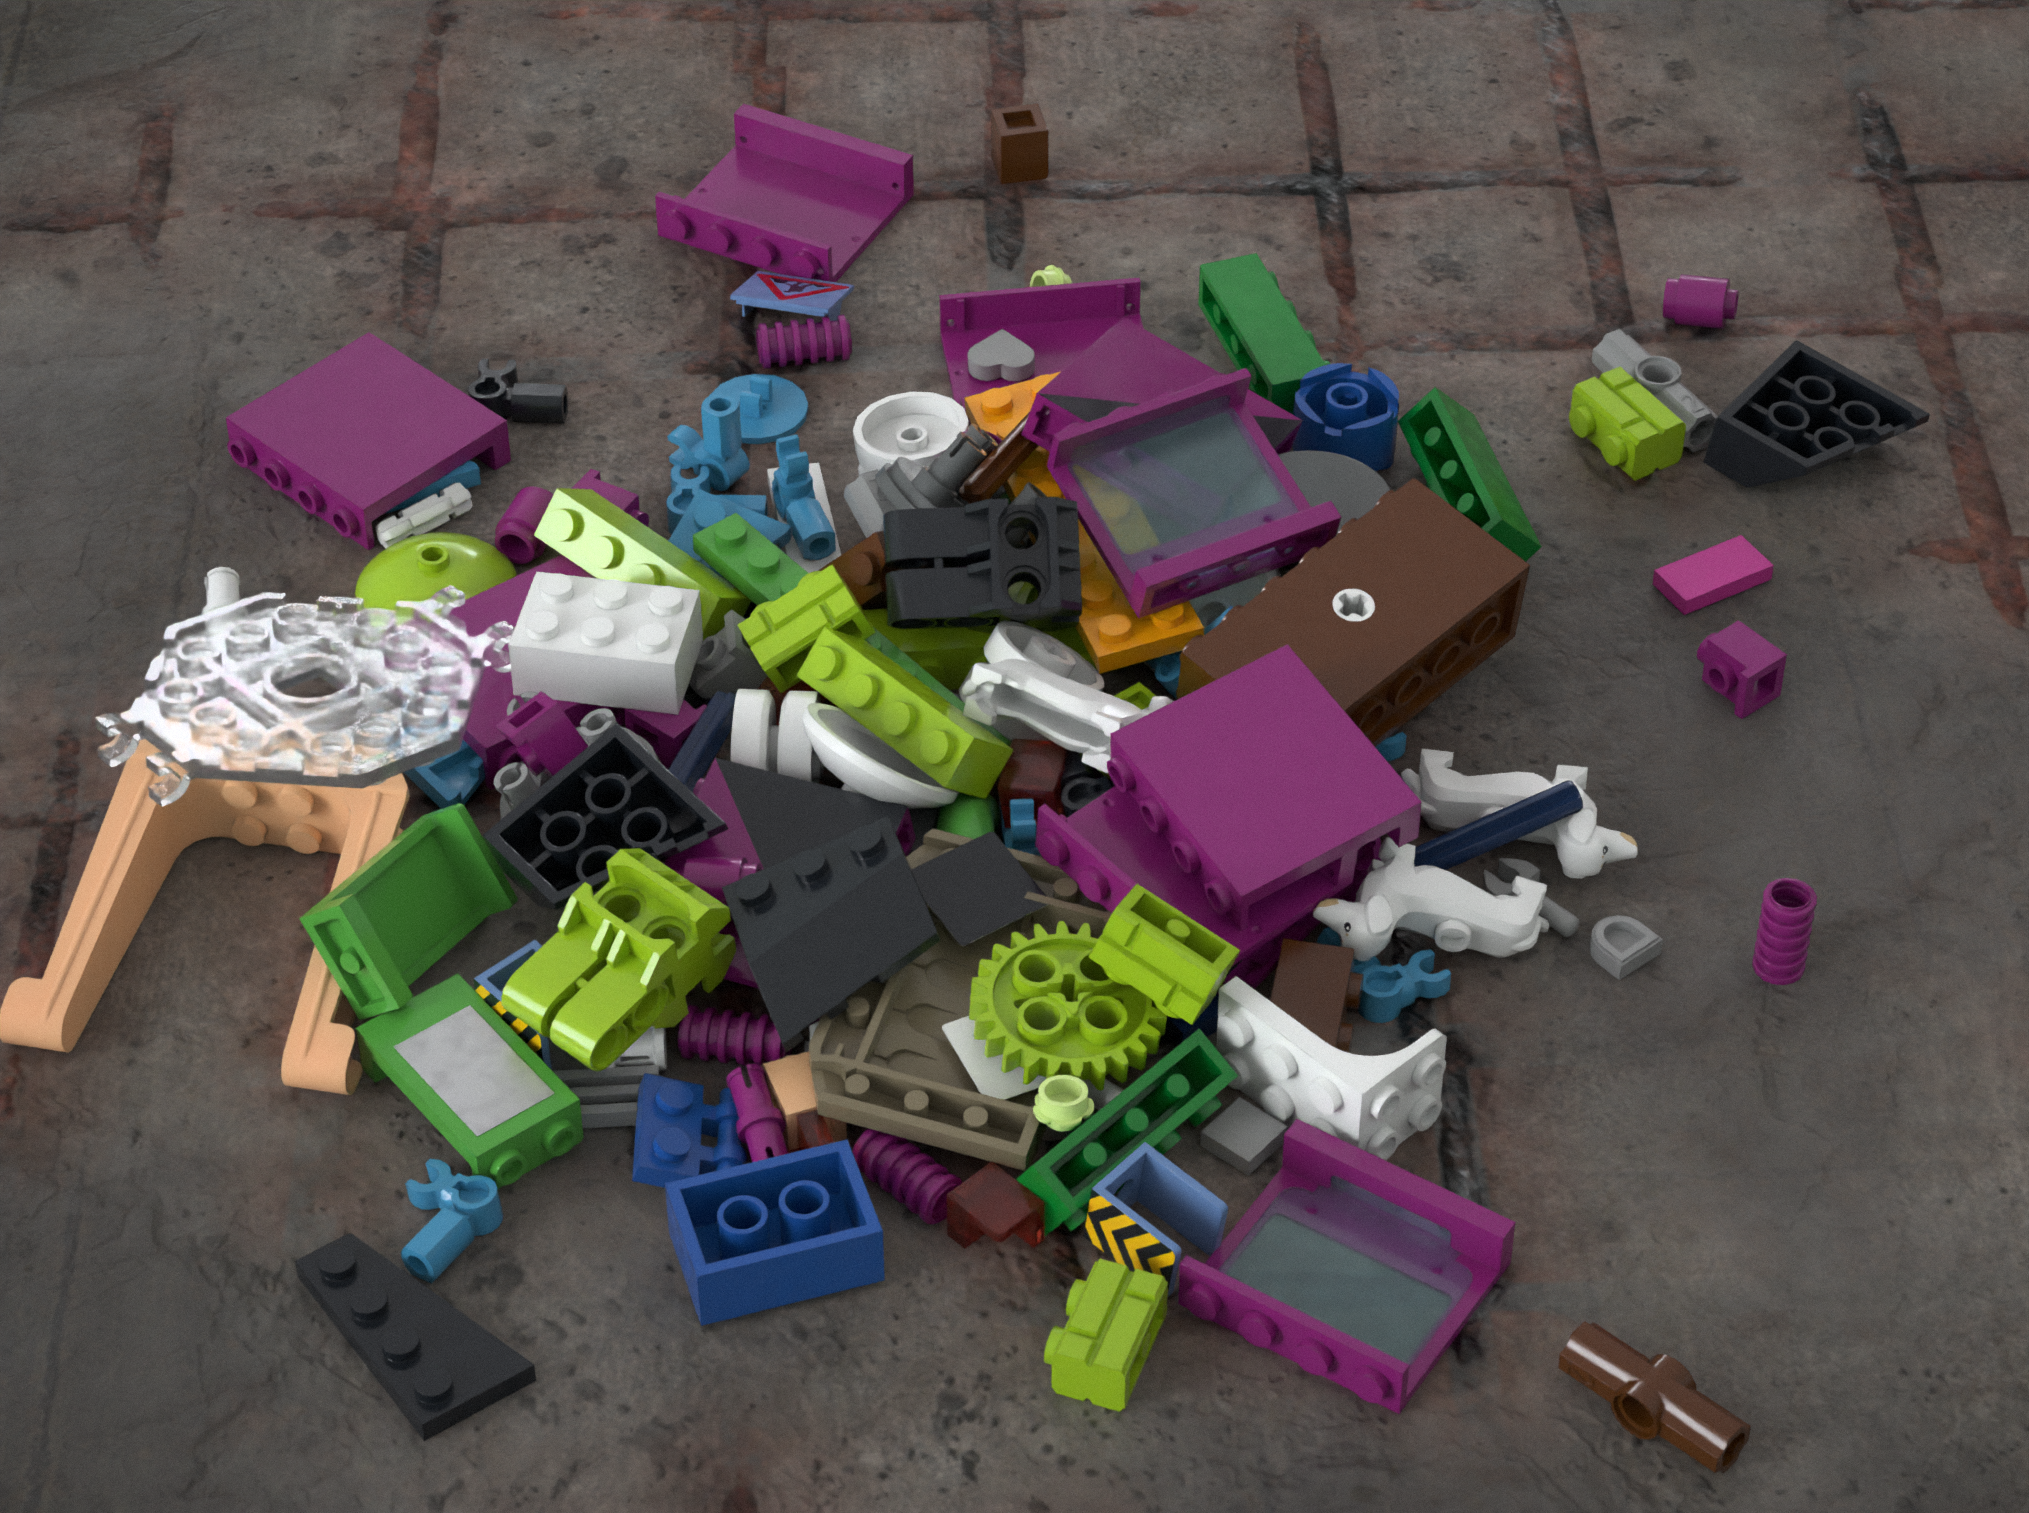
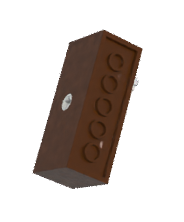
M1412 478L1398 490L1387 491L1377 501L1375 507L1361 518H1352L1347 521L1339 530L1337 536L1321 548L1313 547L1302 557L1299 564L1284 576H1275L1270 579L1262 588L1260 594L1244 606L1237 605L1229 610L1221 623L1207 634L1193 637L1180 654L1181 665L1176 690L1177 700L1288 644L1376 747L1515 637L1530 565L1417 479Z

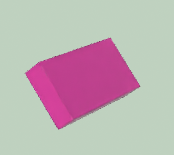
M1740 535L1655 569L1652 584L1680 612L1686 615L1771 580L1774 565Z

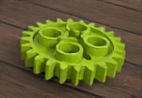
M1059 921L1056 934L1050 935L1047 934L1040 924H1034L1033 939L1030 940L1016 931L1011 934L1010 948L1001 944H994L992 960H980L978 977H973L971 983L969 1019L975 1021L974 1038L986 1040L984 1055L987 1058L1003 1054L1002 1072H1010L1019 1066L1023 1068V1084L1025 1085L1030 1084L1038 1075L1046 1077V1079L1056 1075H1071L1081 1080L1089 1079L1098 1091L1104 1090L1105 1075L1107 1074L1124 1083L1127 1081L1128 1065L1143 1070L1146 1064L1147 1053L1157 1054L1160 1036L1165 1034L1167 1015L1157 1008L1153 999L1133 986L1122 985L1111 980L1104 972L1103 967L1089 958L1098 941L1097 938L1091 937L1089 923H1084L1080 927L1078 934H1069L1065 922Z

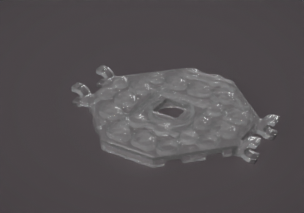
M452 585L441 589L431 598L421 602L397 601L396 610L364 608L363 598L319 596L317 605L286 603V594L263 592L167 627L163 636L161 655L154 657L144 679L145 691L142 697H136L131 710L120 714L107 713L95 717L98 730L107 737L115 736L112 742L98 747V757L107 765L113 767L128 760L135 753L141 740L146 739L161 752L146 756V766L159 777L166 775L161 782L148 787L149 797L161 807L178 800L186 792L190 780L195 778L360 789L379 785L390 777L415 767L429 765L438 758L460 750L486 666H490L495 671L501 673L511 671L509 652L502 650V648L510 642L515 627L506 621H502L489 627L483 634L472 638L466 634V623L453 614L449 615L452 609L465 604V594ZM317 677H321L339 690L335 694L320 698H298L280 692Z

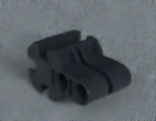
M1038 497L1035 504L1008 505V498L986 499L967 504L965 507L900 509L883 515L885 565L893 569H905L892 571L885 575L887 625L896 629L967 628L969 630L992 633L996 625L1004 620L1019 622L1027 626H1035L1040 631H1057L1078 626L1079 616L1082 614L1076 501L1058 497ZM1014 528H1026L1035 536L1036 542L1028 549H1016L1008 543L1006 534ZM1027 582L1035 587L1038 592V598L1030 604H1018L1009 596L1008 589L1014 583Z

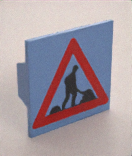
M757 271L730 294V299L736 300V304L742 305V317L748 315L755 307L821 317L827 315L830 321H835L837 316L840 315L842 300L854 290V285Z

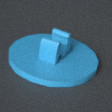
M751 374L735 377L720 384L710 394L723 392L739 400L742 443L759 445L776 442V439L790 436L805 423L808 413V402L804 391L792 381L776 375Z

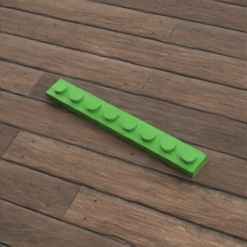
M737 513L693 534V551L757 606L782 597L796 588L799 581L808 574L806 570ZM874 628L876 633L865 639V641L960 711H964L965 703ZM974 720L1011 747V741L993 726Z

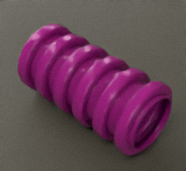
M844 314L838 315L835 321H830L829 316L821 318V322L816 323L813 318H807L805 324H799L797 320H791L790 325L783 326L782 322L778 321L774 323V327L767 328L766 323H760L758 329H756L758 357L764 369H769L771 363H778L779 367H786L787 361H794V364L797 366L802 365L805 359H809L811 364H816L819 358L825 357L827 362H833L834 356H841L844 361L849 360L850 355H852L850 324Z
M1776 879L1769 883L1763 892L1752 968L1757 976L1771 984H1792L1801 979L1805 972V962L1808 956L1817 895L1812 887L1798 879Z
M689 1005V1013L680 1021L678 1048L684 1059H691L694 1054H699L702 1061H710L713 1056H717L720 1063L727 1064L733 1058L741 1066H746L750 1060L763 1067L764 1063L782 1059L792 1054L793 1048L786 1052L770 1014H762L760 1019H755L752 1012L745 1011L741 1017H738L736 1012L730 1009H726L723 1015L718 1014V1010L714 1007H708L705 1012H700L697 1005Z
M868 1128L855 1143L852 1153L859 1171L865 1173L870 1181L878 1183L883 1191L892 1193L894 1199L899 1203L905 1204L909 1211L919 1214L922 1221L926 1224L933 1225L941 1222L957 1207L963 1192V1182L956 1175L949 1174L946 1167L942 1164H937L929 1154L922 1153L917 1145L908 1143L906 1138Z

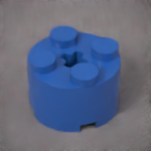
M1347 363L1324 365L1305 374L1300 380V388L1295 392L1293 415L1303 421L1292 444L1293 451H1325L1344 455L1367 465L1375 472L1391 467L1394 463L1399 412V391L1395 383L1384 373L1369 367L1368 375L1351 372L1352 364Z

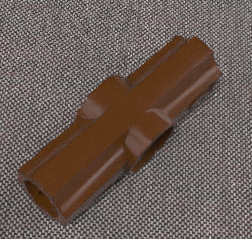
M1586 1321L1571 1334L1568 1343L1560 1353L1558 1368L1610 1402L1615 1418L1622 1427L1640 1439L1650 1440L1659 1435L1715 1473L1718 1471L1725 1473L1737 1461L1740 1452L1749 1440L1751 1426L1697 1391L1696 1383L1690 1372L1673 1357L1657 1354L1649 1359L1596 1323L1589 1324Z

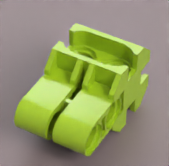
M640 848L620 849L606 862L610 881L594 896L592 886L586 882L570 896L557 925L558 932L514 972L506 983L501 996V1004L505 1010L544 1037H549L555 1045L591 1070L597 1072L613 1064L651 1026L655 1029L675 1027L689 1013L685 995L700 981L702 982L703 990L710 993L723 981L737 951L734 937L729 934L718 933L731 921L729 907Z

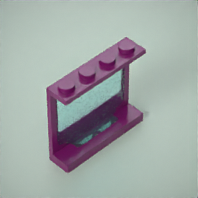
M1247 368L1227 375L1224 373L1215 374L1201 384L1180 391H1166L1156 399L1134 407H1119L1107 416L1084 424H1070L1053 435L1047 468L1065 498L1077 502L1079 521L1138 619L1300 561L1313 547L1321 548L1337 534L1342 517L1330 500L1314 507L1309 505L1245 404V398L1252 377Z
M1296 1119L1284 1134L1282 1168L1221 1242V1246L1213 1252L1205 1264L1188 1255L1180 1262L1178 1304L1187 1308L1200 1319L1211 1320L1243 1336L1249 1343L1257 1347L1267 1348L1299 1364L1305 1371L1313 1375H1321L1354 1391L1361 1399L1367 1402L1378 1403L1400 1414L1510 1265L1516 1222Z

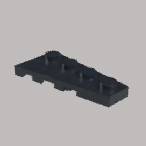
M348 1233L295 1260L297 1276L424 1441L536 1381L533 1363L352 1233Z

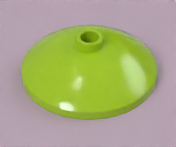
M450 532L416 535L387 547L364 567L356 584L357 609L367 627L384 639L517 576L508 557L498 551L493 545L478 538Z

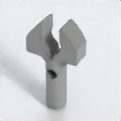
M1501 858L1499 859L1498 877L1507 883L1500 881L1488 870H1484L1482 889L1494 896L1508 895L1518 897L1512 891L1514 878L1519 876L1539 882L1540 869L1525 860ZM1547 896L1544 897L1542 908L1538 915L1548 920L1549 927L1564 937L1573 935L1578 929L1579 919Z

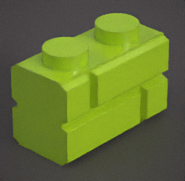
M1619 366L1602 373L1599 379L1592 377L1576 384L1572 391L1571 409L1569 412L1571 428L1577 436L1581 438L1586 437L1599 448L1608 464L1611 466L1618 465L1636 481L1654 473L1656 468L1662 470L1679 462L1683 454L1686 424L1623 368Z
M833 564L822 571H813L806 574L799 581L796 588L775 601L761 603L752 611L749 618L737 625L751 647L758 663L781 693L802 680L796 675L823 627L863 640L876 633L854 594Z
M1136 884L1112 912L1089 958L1102 966L1106 975L1114 982L1122 985H1131L1153 999L1157 1008L1165 1015L1172 1018H1182L1193 1025L1216 996L1241 950Z
M1100 1258L1098 1261H1095L1086 1281L1080 1279L1074 1281L1066 1305V1315L1070 1317L1065 1328L1059 1326L1052 1328L1044 1352V1362L1052 1365L1051 1388L1054 1389L1056 1394L1084 1401L1087 1398L1094 1405L1118 1412L1125 1409L1167 1315L1168 1282L1164 1276L1140 1269H1135L1132 1272L1126 1265Z

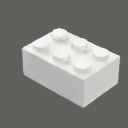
M536 572L508 644L513 694L520 696V694L525 692H536L538 694L542 691L553 700L678 715L703 642L700 590L571 576L560 573Z

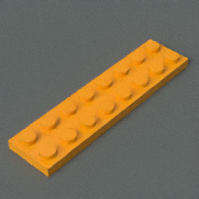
M1060 372L1040 375L1031 380L1001 388H992L983 393L964 397L966 414L971 424L974 423L980 427V430L995 434L1003 441L1030 412L1037 393ZM1038 446L1005 481L1003 487L1011 502L1020 494L1028 482L1039 488L1047 497L1066 499L1047 468L1049 451ZM1077 467L1072 469L1123 554L1133 556L1159 546L1135 501ZM1078 519L1082 614L1079 616L1078 626L1075 627L1099 674L1182 651L1193 637L1197 635L1204 636V627L1190 601L1138 619ZM1029 531L1028 535L1034 545L1036 542L1035 536Z

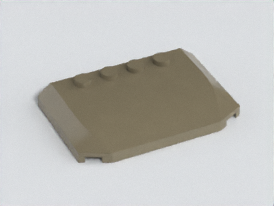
M933 828L923 836V845L908 855L907 859L913 869L974 839ZM1011 848L1007 849L1046 895L1027 892L1024 898L1048 904L1047 906L962 946L926 903L941 941L883 983L869 981L848 996L846 1000L849 1007L832 1020L825 1014L820 1017L809 1043V1064L818 1115L1026 1171L1034 1162L1047 1127L1033 1113L1038 1088L1006 1100L981 1094L942 1030V1026L969 1016L972 978L978 977L981 959L992 960L994 944L997 943L1010 948L1011 934L1015 931L1022 934L1028 940L1033 939L1034 924H1040L1048 935L1056 934L1059 921L1065 922L1069 934H1078L1080 927L1084 923H1089L1091 937L1098 939L1102 935V931L1112 913L1099 902H1093L1088 899L1081 891L1079 885L1058 866L1050 865L1042 856Z

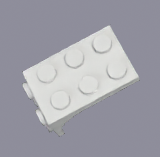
M1237 976L1219 988L1216 1049L1238 1074V1077L1228 1085L1234 1089L1241 1090L1261 1105L1271 1117L1283 1122L1288 1127L1296 1119H1299L1385 1161L1395 1152L1400 1143L1416 1131H1425L1437 1120L1442 1109L1441 1092L1443 1073L1446 1068L1445 1051L1447 1037L1437 1029L1430 1030L1413 1044L1394 1053L1379 1056L1356 1055L1329 1045Z

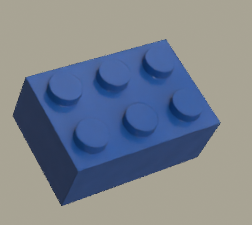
M848 1140L665 1183L669 1234L701 1326L885 1280L883 1230Z

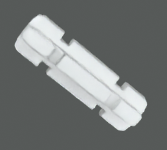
M453 483L439 491L440 497L435 493L401 510L398 513L400 518L397 519L395 515H392L378 522L375 529L379 543L387 548L409 536L427 534L450 521L449 515L457 518L467 513L473 506L469 490L465 489L461 483Z

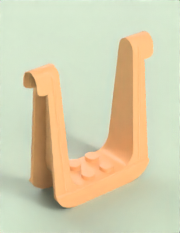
M196 727L169 728L150 734L131 746L128 750V759L43 978L22 977L12 982L8 988L0 1010V1039L2 1043L67 1053L73 1050L176 858L183 849L196 841L210 837L236 839L238 842L248 846H258L265 843L291 847L295 851L304 854H313L317 851L341 854L331 891H333L404 831L399 826L410 794L402 771L387 758L366 751ZM314 946L284 1048L281 1064L282 1082L285 1086L352 1095L363 1073L361 1063L352 1059L351 1056L356 1038L355 1032L351 1027L356 1014L316 946Z

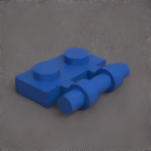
M644 1073L638 1088L632 1181L665 1188V1183L747 1164V1153L741 1147L742 1142L738 1138L735 1128L739 1117L731 1090L729 1088L723 1089L719 1094V1104L712 1106L703 1104L704 1085ZM701 1134L717 1137V1146L712 1148L701 1145Z

